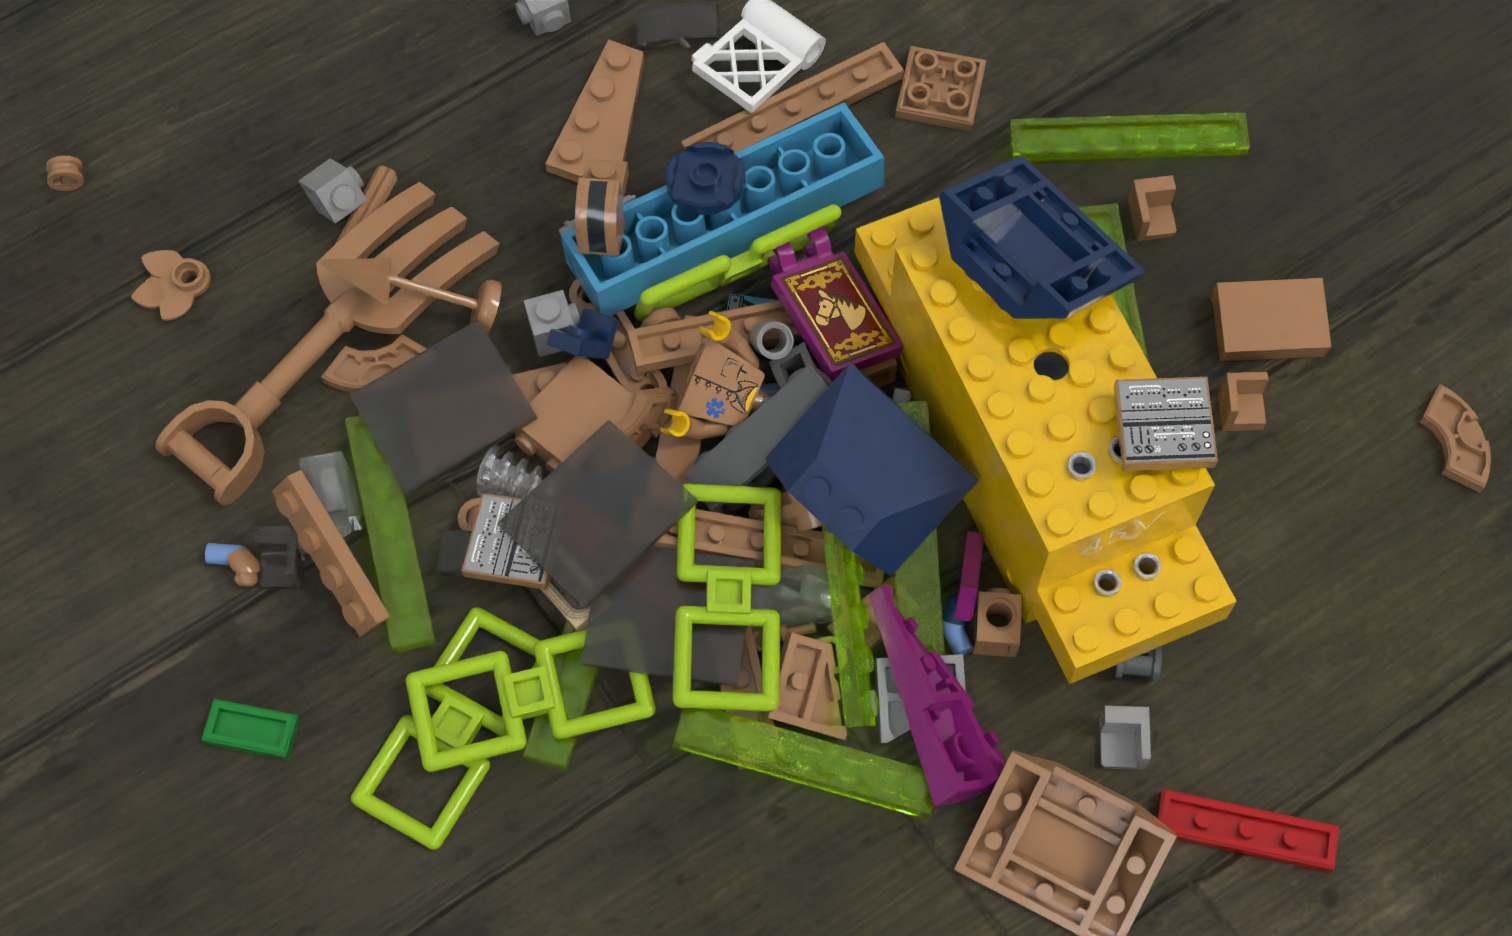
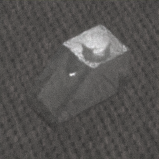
M342 451L299 458L300 470H302L341 536L345 537L351 531L361 530L357 485Z
M809 563L781 570V579L778 584L774 586L751 585V609L776 610L780 615V624L800 626L815 622V625L840 620L842 616L844 578Z

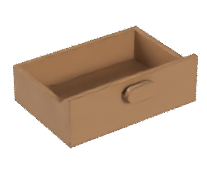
M1323 278L1221 282L1216 284L1210 295L1214 309L1219 361L1324 357L1331 349Z

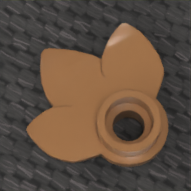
M173 250L150 252L141 258L151 277L135 290L131 298L142 307L148 309L160 308V315L163 321L174 320L185 315L191 309L195 297L207 290L211 282V275L204 263L191 258L183 259ZM197 277L193 282L185 283L188 278Z

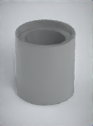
M773 319L759 320L752 326L749 332L750 346L756 353L766 358L781 359L788 355L793 347L794 338L789 327ZM776 328L780 334L779 343L775 348L766 350L762 344V337L768 329Z

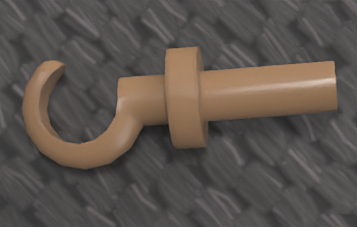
M815 622L788 628L787 624L780 625V641L784 643L786 632H793L799 635L817 632ZM756 631L753 633L756 650L762 653V647L756 644V638L759 634Z

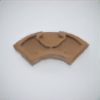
M402 334L392 344L378 350L359 351L345 346L321 378L323 383L349 393H383L403 387L416 380L431 368L437 361L435 353Z
M1439 384L1420 423L1430 429L1442 445L1445 458L1442 475L1481 493L1485 488L1490 472L1491 452L1489 441H1486L1483 431L1477 422L1478 417L1472 408L1456 393Z
M670 387L638 390L633 406L625 417L611 429L599 433L591 472L599 477L610 475L627 467L640 456L637 452L647 443L651 436L657 438L661 433L660 427L664 428L670 414L664 413V410L673 409L678 392Z

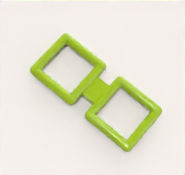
M831 204L755 239L749 250L731 259L726 255H720L644 290L634 311L635 319L643 322L650 313L664 307L675 308L718 288L720 285L723 287L758 271L759 268L768 265V257L775 255L773 249L790 242L794 252L803 249L804 245L811 243L807 237L808 233L823 227L827 235L841 216L840 207Z
M684 484L679 489L676 574L678 579L683 582L706 583V607L680 606L675 612L673 703L678 708L772 712L779 706L780 615L776 610L751 609V585L774 586L781 579L782 495L777 488ZM696 501L764 504L763 568L694 565ZM692 624L763 627L762 693L691 691Z
M474 607L469 611L434 667L458 661L479 627L534 657V645L540 640L484 609ZM558 654L553 655L554 663L558 659ZM536 662L534 663V665H533L532 668H536V667H537V663H536ZM443 683L425 687L426 695L441 703L431 718L439 752L471 744L482 726L500 736L507 735L503 715L500 716ZM405 715L400 718L353 791L351 802L354 806L429 849L435 850L442 846L488 772L490 762L486 758L462 764L469 769L432 828H429L372 795L408 738L412 736L417 739L413 716Z
M626 619L540 640L534 645L537 667L516 673L511 672L508 655L503 651H496L409 673L406 677V687L423 768L428 772H434L521 750L527 743L522 720L547 713L552 733L557 739H566L653 716L656 707L634 622ZM621 639L636 703L568 720L553 655ZM493 670L507 735L438 752L425 687Z

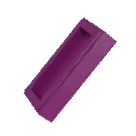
M967 531L955 611V619L970 622V619L973 617L984 540L982 533Z

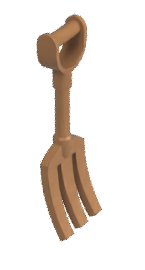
M418 182L383 204L339 240L316 263L319 282L330 301V304L324 310L323 317L260 383L256 381L234 405L224 401L207 400L191 405L178 414L164 428L156 440L155 447L157 451L164 456L173 454L215 490L214 498L221 505H229L238 499L253 483L262 469L265 450L262 437L257 429L280 406L281 402L279 400L343 333L350 332L355 325L376 333L401 334L413 320L437 299L401 288L389 299L388 305H385L321 265V260L366 259L398 229L432 206L435 193L421 182ZM450 207L412 229L375 258H391L390 275L405 278L430 254L463 231L467 218L455 208ZM483 231L436 260L415 276L412 281L447 290L470 271L495 256L500 243ZM390 285V291H389V293H390L396 286ZM217 422L235 423L244 428L246 437L244 453L231 470L192 436L210 424Z

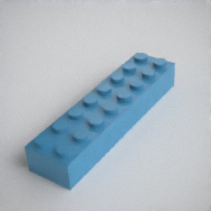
M845 103L839 104L734 153L745 164L746 188L741 199L731 208L709 215L686 212L673 203L665 185L623 205L625 229L619 256L578 253L576 229L572 228L560 234L566 263L576 279H578L596 311L612 316L637 304L641 293L650 287L720 255H726L731 259L748 251L753 241L763 235L831 204L841 207L883 187L884 156Z

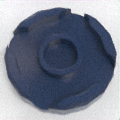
M700 142L687 146L686 151L682 152L679 156L677 152L670 159L665 170L667 193L673 203L686 212L698 215L717 214L731 208L741 199L746 188L745 164L742 159H739L734 154V150L728 146L715 142Z

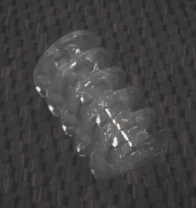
M497 445L490 448L484 456L476 480V492L479 496H482V493L552 504H558L566 493L569 495L572 487V480L567 479L560 488L557 487L558 474L552 472L545 481L542 480L543 467L537 465L530 474L527 473L528 460L522 458L515 467L512 466L514 453L510 451L501 460L497 459L499 453V446Z

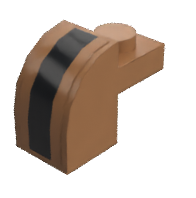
M587 159L583 178L579 177L576 193L575 229L578 253L619 256L625 229L623 199L629 175L628 162Z

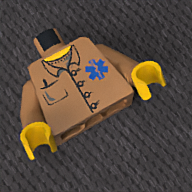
M709 311L708 314L714 317L713 327L709 330L702 326L699 327V332L710 338H702L673 409L664 410V413L672 416V424L668 429L660 427L661 433L676 437L686 436L699 440L725 436L730 428L743 423L749 414L752 415L756 411L758 404L770 396L759 391L765 374L758 369V357L744 336L731 327L728 318L714 311Z

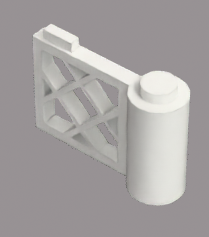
M749 0L741 13L743 19L713 46L708 43L703 45L692 55L691 59L694 62L692 66L693 72L750 113H753L800 69L806 70L810 68L821 55L826 43V39L771 0ZM743 35L755 43L756 49L735 50L734 42ZM757 60L758 71L737 72L736 61ZM763 60H779L786 66L781 71H764ZM713 61H730L731 72H716L709 65ZM738 82H760V90L751 97L739 89Z

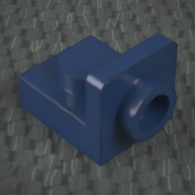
M584 309L579 326L569 324L568 331L551 329L547 345L576 356L609 359L618 320L590 309Z

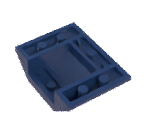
M1022 155L947 188L939 196L951 259L1013 319L1067 318L1140 279L1146 272Z
M852 363L848 364L765 458L783 486L798 502L852 552L890 576L902 566L979 482V479Z

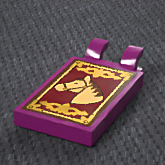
M823 227L807 234L811 242L803 247V252L807 259L796 262L795 253L790 242L773 249L775 255L768 257L767 261L773 272L777 274L772 278L771 287L823 373L830 380L836 379L849 363H852L861 370L901 355L904 347L846 253L841 252L833 255L829 237Z

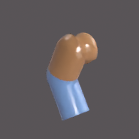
M207 544L205 550V561L207 564L229 565L236 572L234 581L239 586H253L258 582L257 572L260 571V563L248 548L242 545Z

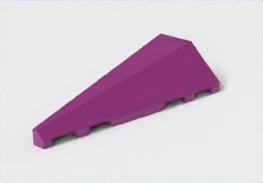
M880 586L869 596L934 807L962 803L993 790L1006 764V760L996 748L1000 739L994 731L986 733L972 711L975 705L938 652L936 650L927 651L915 634L919 626L913 617L905 619L895 606L891 597L894 593L891 586Z

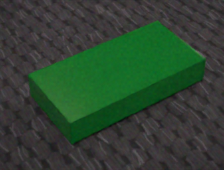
M214 699L201 740L206 745L289 761L300 718L295 714Z

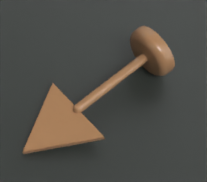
M391 258L321 260L320 263L385 305L389 303L390 285L472 308L470 318L471 330L482 336H487L497 314L502 285L501 282L495 280L484 281L474 299L390 275Z

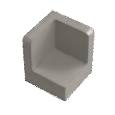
M1104 706L1099 717L1101 768L1144 770L1151 759L1149 707Z

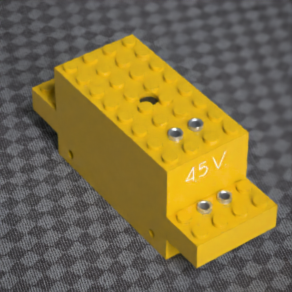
M939 197L856 228L854 253L888 322L904 346L901 355L895 358L897 366L911 394H913V398L922 404L921 414L933 438L979 479V482L963 499L980 533L984 537V541L1008 590L1012 594L1022 595L1021 616L1025 624L1037 619L1068 683L1071 684L1227 619L1237 601L1196 526L1215 486L1207 469L1122 471L1113 387L1115 380L1152 379L1157 377L1112 294L1067 318L1013 319L951 259Z

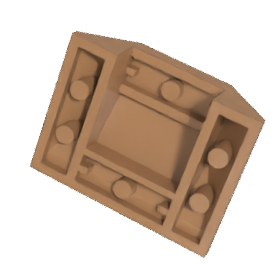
M1013 750L954 870L1079 936H1126L1177 834L1141 805L1060 763Z

